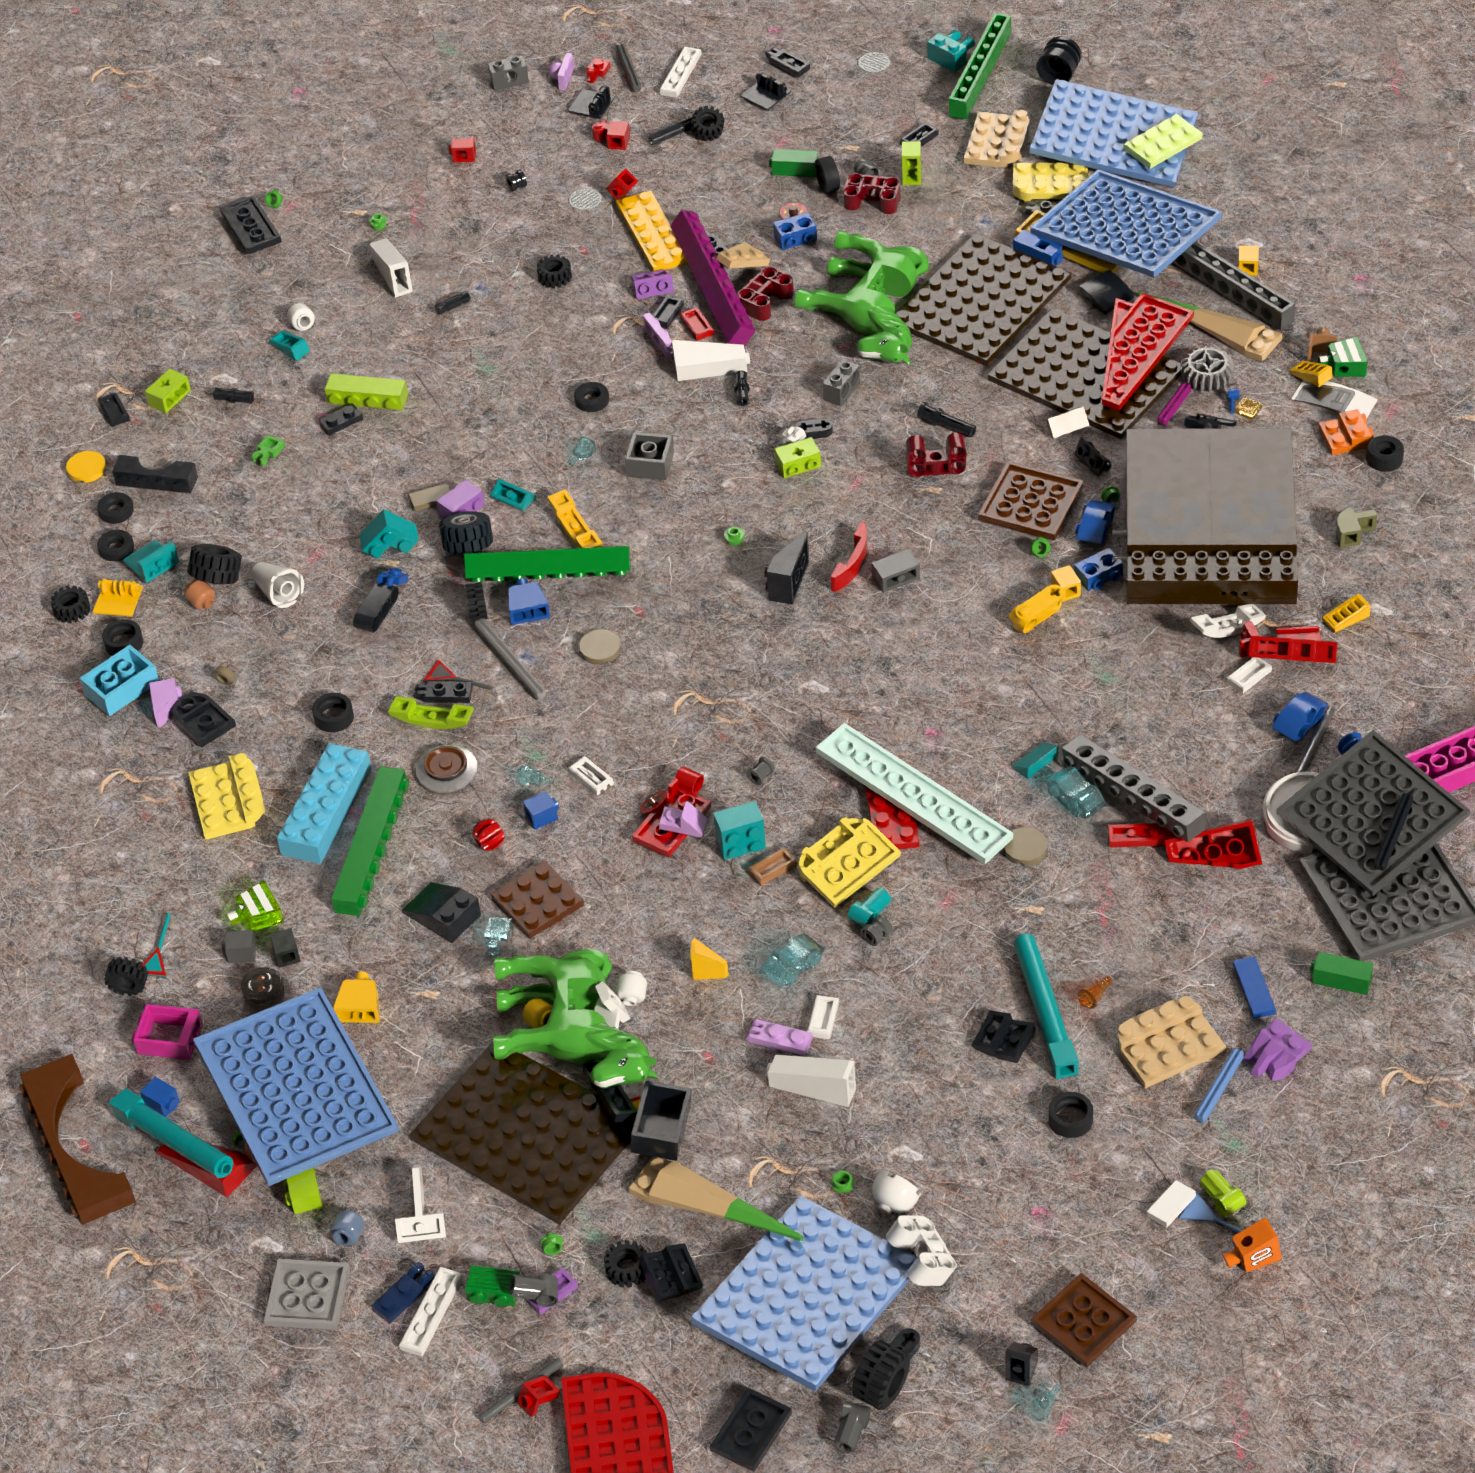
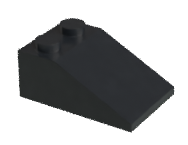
M808 532L801 533L774 555L769 565H766L764 577H767L765 590L768 592L769 601L793 605L810 562Z
M434 882L429 883L402 909L403 914L450 943H453L481 916L477 897L462 888Z

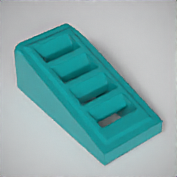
M283 330L269 340L270 345L296 361L310 351L305 339Z

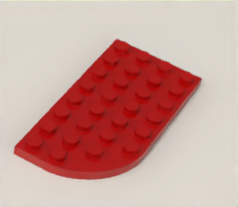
M606 1372L561 1378L571 1473H674L667 1417L661 1403L646 1387L628 1377Z

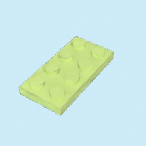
M1175 114L1126 142L1123 149L1147 168L1151 169L1201 140L1203 133Z

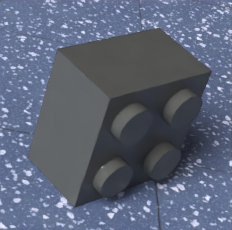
M633 432L625 458L627 477L666 480L674 455L673 435Z

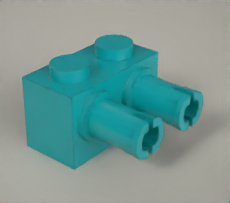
M953 30L947 36L937 33L927 41L928 59L956 72L967 64V51L975 46V40L967 36L962 42H957L962 36L956 30Z

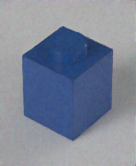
M546 791L523 801L525 816L535 830L558 819V803Z
M156 1076L140 1091L145 1105L165 1117L174 1111L180 1103L176 1088Z

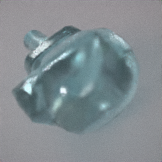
M580 437L579 443L572 451L574 457L569 462V465L573 466L578 459L584 460L591 457L597 450L595 442L588 437Z
M523 765L517 770V779L523 786L528 784L540 786L541 782L554 783V779L542 777V772L537 771V769L530 765Z
M1056 1384L1050 1393L1044 1391L1032 1400L1029 1410L1034 1420L1039 1422L1047 1420L1051 1407L1055 1403V1395L1061 1389L1059 1384Z

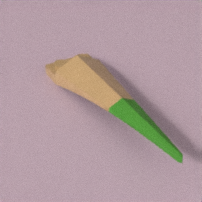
M1154 296L1193 310L1194 317L1190 321L1191 323L1217 337L1245 357L1262 362L1282 340V333L1267 329L1263 324Z
M652 1157L629 1187L631 1195L648 1203L717 1216L803 1241V1236L674 1160L671 1162L667 1159Z

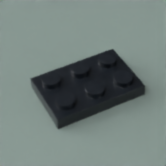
M747 1388L711 1443L710 1451L755 1472L791 1416L792 1408L753 1389Z

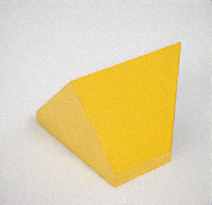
M696 938L691 940L690 954L693 980L718 979L729 976L728 964L725 959Z

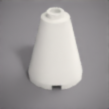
M265 562L257 563L252 569L251 576L275 606L280 608L289 607L295 604L298 595L303 593V576L295 569Z

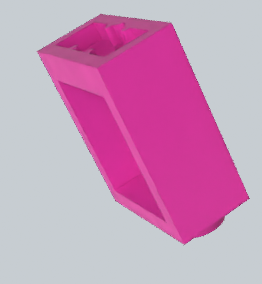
M146 1004L144 1012L139 1015L138 1029L132 1035V1043L136 1047L137 1054L190 1060L195 1047L193 1039L199 1036L203 1024L199 1010ZM154 1023L184 1026L179 1042L149 1039Z

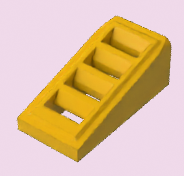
M1302 360L1289 370L1290 374L1317 387L1332 379V367L1325 364Z
M1357 594L1323 616L1322 620L1335 633L1370 617L1371 606L1360 594Z

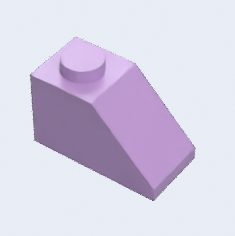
M174 678L149 683L157 727L163 726L173 715L172 709L175 702L183 696L181 686H176Z

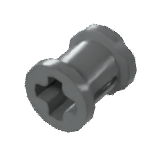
M760 757L758 763L753 768H749L746 774L752 783L761 785L763 779L768 774L774 772L775 767L766 757Z

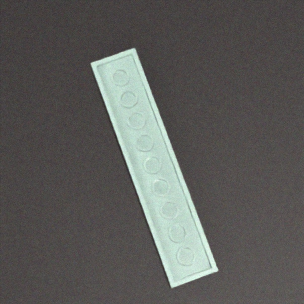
M846 723L842 724L816 747L818 755L983 864H986L1013 839V832Z

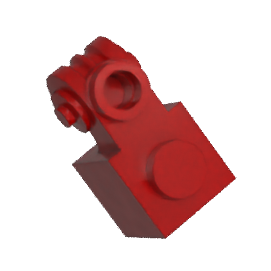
M600 121L592 126L593 139L595 141H603L607 138L608 149L626 150L630 139L629 122L611 121L608 123Z

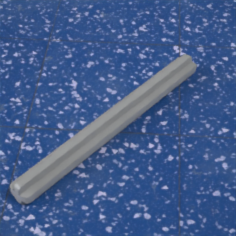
M484 619L476 620L474 624L477 631L537 700L545 698L546 690Z

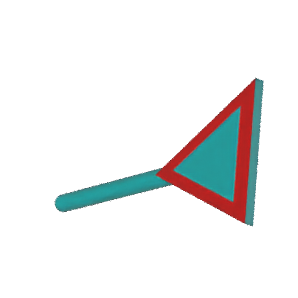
M171 913L166 915L156 950L142 964V966H146L148 976L167 977L160 951Z

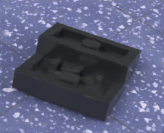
M1110 270L1079 285L1080 293L1090 298L1092 306L1104 314L1114 309L1116 298L1126 302L1135 298L1133 292L1123 280Z
M990 1010L971 1045L974 1049L992 1057L1018 1063L1036 1028L1034 1023L1013 1020L1010 1013Z
M685 1243L666 1246L662 1251L642 1254L638 1258L656 1302L679 1297L703 1287V1283Z

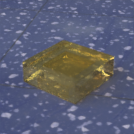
M1244 397L1236 406L1235 414L1253 420L1261 411L1263 403Z

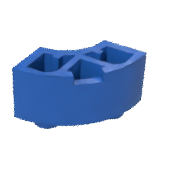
M1097 500L1085 503L1081 523L1077 522L1075 528L1077 539L1104 544L1107 532L1113 523L1116 504Z
M1308 692L1297 693L1282 712L1276 713L1272 728L1292 740L1302 741L1308 730L1320 722L1329 704Z

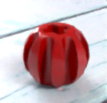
M493 819L479 821L472 831L474 840L484 851L498 849L505 839L502 828Z

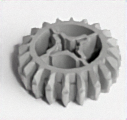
M1204 346L1202 349L1196 347V350H1190L1189 353L1185 354L1181 362L1180 373L1183 381L1193 386L1194 390L1200 388L1201 391L1204 389L1209 391L1211 389L1218 390L1219 387L1225 388V385L1230 383L1234 375V364L1231 356L1227 355V351H1221L1220 348L1214 349L1213 346L1211 348Z

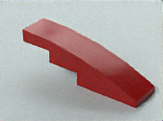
M1250 636L1248 657L1336 664L1338 642Z

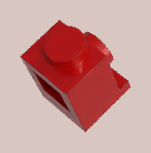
M474 136L452 139V144H449L448 150L449 155H452L453 162H475L476 145Z

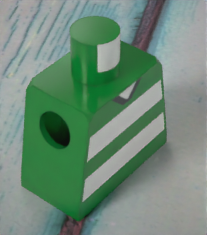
M1358 337L1331 343L1328 345L1327 355L1318 357V363L1332 367L1334 377H1364L1367 374L1368 361Z

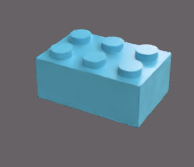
M128 645L80 677L84 695L108 716H111L150 689L149 683L159 681L155 665L131 645Z

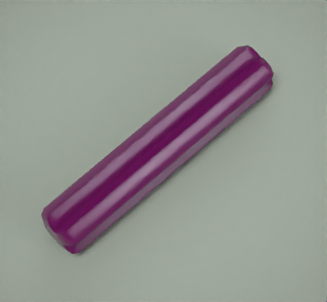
M1182 383L1158 415V424L1165 426L1191 392L1190 384Z

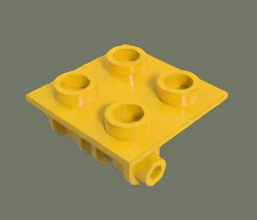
M99 580L98 588L101 589V592L93 609V614L132 617L143 586H140L136 581L121 580L119 583L118 580H114L113 583V580Z

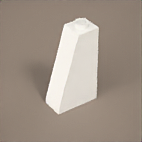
M387 238L370 243L371 257L394 297L413 292L408 262Z
M672 341L678 381L735 374L739 370L747 372V364H750L749 352L745 353L744 345Z
M775 1055L773 1062L768 1063L765 1075L768 1077L769 1087L849 1107L856 1090L855 1064L851 1060Z

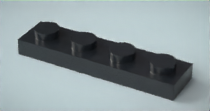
M601 1061L583 1064V1073L614 1122L623 1123L635 1120L637 1110L621 1085L600 1088L592 1083L590 1078L591 1071Z

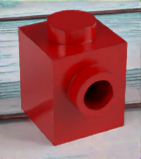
M625 168L610 183L606 190L616 200L623 199L639 181Z

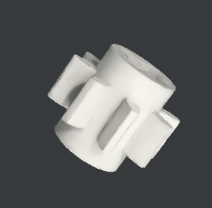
M791 426L782 433V436L785 437L782 440L783 445L806 438L805 431L800 427Z

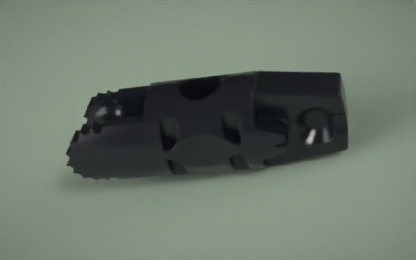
M1199 413L1196 416L1187 415L1184 421L1185 426L1193 427L1194 429H1221L1222 425L1233 427L1237 423L1235 420Z

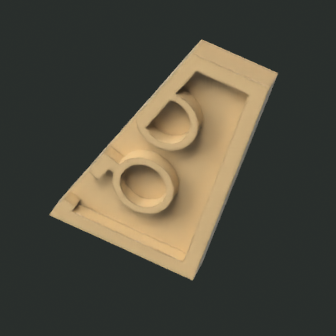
M746 242L719 252L716 259L728 268L768 266L770 259L764 255V252L755 249Z

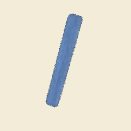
M1232 1049L1195 1111V1120L1201 1123L1206 1122L1244 1058L1242 1050Z

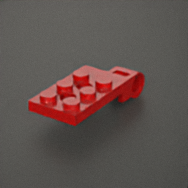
M685 766L681 767L673 781L668 785L665 801L653 810L634 832L632 841L670 858L688 835L668 831L666 834L657 833L658 831H664L659 829L664 807L683 810L686 801H688L705 815L711 808V801L697 795L703 786L704 775Z

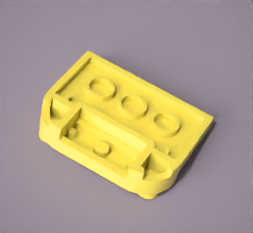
M1013 163V196L1024 200V204L1027 201H1031V199H1064L1088 178V167L1073 163Z
M244 753L229 756L230 762L188 772L205 840L256 826L255 822L262 814H265V806L254 765Z
M845 817L839 821V825L817 843L810 848L806 846L803 849L799 860V874L804 882L808 881L836 908L899 858L901 851L866 818L862 820Z

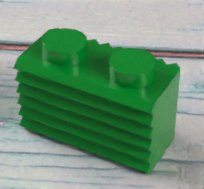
M471 1265L465 1286L467 1300L474 1304L492 1303L498 1307H514L517 1297L509 1294V1284L513 1274L520 1275L519 1271Z

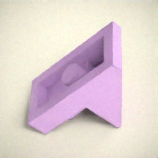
M686 801L683 810L664 807L659 829L702 838L707 817Z

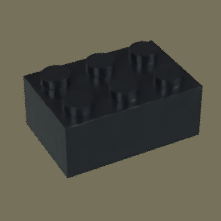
M645 1081L631 1134L630 1153L677 1161L691 1107V1088Z

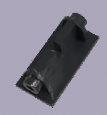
M1083 437L1080 438L1074 454L1097 477L1100 475L1101 470H1110L1112 467L1111 461L1100 455V452L1093 446L1092 442L1086 441Z

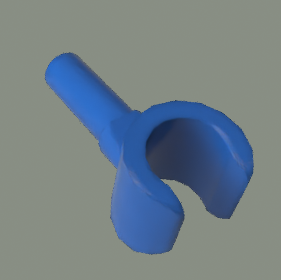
M1238 388L1228 389L1227 400L1230 403V414L1235 413L1234 400L1240 398Z

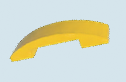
M566 489L548 496V501L559 523L577 548L603 546L595 531L589 529L576 510L575 502Z

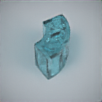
M1076 767L1063 768L1045 781L1050 796L1056 798L1074 817L1079 816L1088 819L1107 805L1098 787L1087 782L1079 774Z
M807 934L794 936L788 940V945L783 949L779 950L777 948L773 951L760 968V971L777 985L791 986L800 974L814 968L820 962L821 955L825 949Z

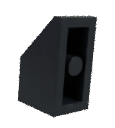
M1013 1342L1005 1352V1380L1030 1386L1038 1363V1348L1027 1343Z

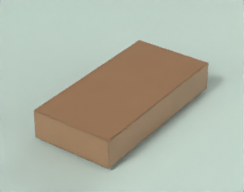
M784 847L748 867V873L762 886L796 867L797 860Z

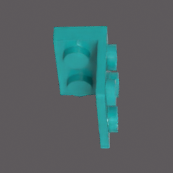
M157 540L152 541L123 559L124 564L146 583L180 563L175 545L169 542L163 546Z

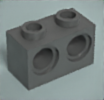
M843 359L823 382L824 401L842 406L860 384L859 365Z

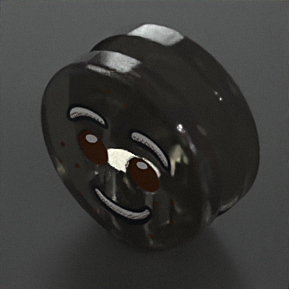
M260 967L253 969L242 979L241 991L247 1006L254 1010L263 1011L278 1005L285 996L282 977L278 971L272 968Z

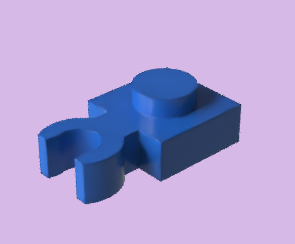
M390 568V570L378 574L377 583H387L386 586H392L393 584L401 585L408 582L409 575L402 573L401 569Z

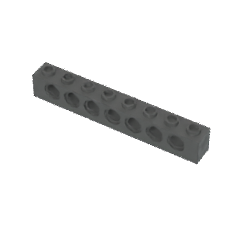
M1196 241L1173 261L1180 268L1279 330L1284 329L1294 321V302Z
M1080 734L1062 747L1063 762L1068 768H1072L1082 777L1089 779L1098 787L1108 791L1113 797L1119 798L1129 807H1133L1145 817L1155 821L1159 826L1171 831L1176 837L1189 842L1207 829L1206 814L1203 810Z

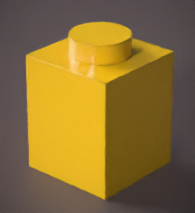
M1239 245L1238 268L1250 276L1258 275L1259 246Z
M1070 565L1051 571V585H1059L1064 590L1061 602L1081 596V581Z

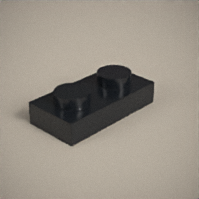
M352 403L320 418L319 424L330 436L363 420V415Z

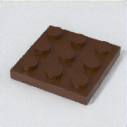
M545 860L491 893L492 900L529 939L584 906L583 899Z
M1082 1273L1031 1318V1324L1086 1368L1137 1321V1316Z

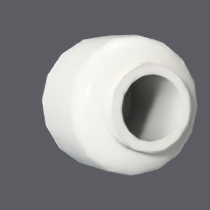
M294 304L287 312V320L296 330L306 331L314 323V314L305 304Z
M627 971L618 979L616 995L623 1001L624 1005L636 1006L637 1003L643 1002L646 997L647 981L640 972Z

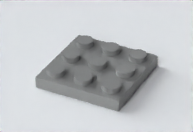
M278 1259L264 1318L265 1326L337 1330L350 1271L349 1263Z

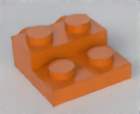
M1358 409L1341 412L1338 419L1319 422V431L1331 455L1366 449L1374 437L1372 428L1366 426V415L1364 413L1360 414Z

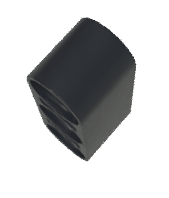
M376 582L357 610L353 619V626L369 632H376L398 598V587L393 585L386 586L387 584Z

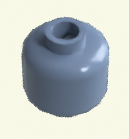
M348 1210L340 1212L331 1224V1237L335 1243L341 1246L356 1244L364 1231V1220L356 1212Z

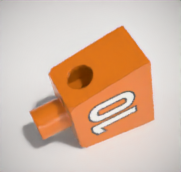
M1266 1217L1232 1237L1234 1249L1222 1255L1228 1268L1241 1263L1246 1272L1282 1259L1278 1236Z

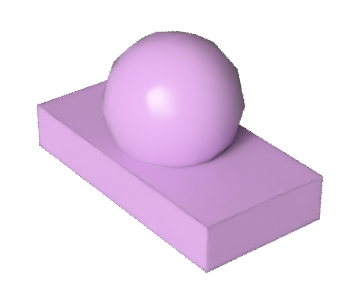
M566 53L562 63L554 62L549 67L550 76L558 80L559 90L567 88L573 73L574 60L572 53Z

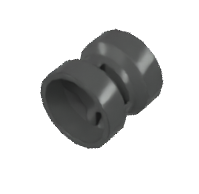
M866 158L859 159L854 165L855 173L871 176L879 175V169Z
M877 915L873 918L871 924H866L861 929V934L867 943L876 946L882 941V937L890 935L893 929L885 917Z

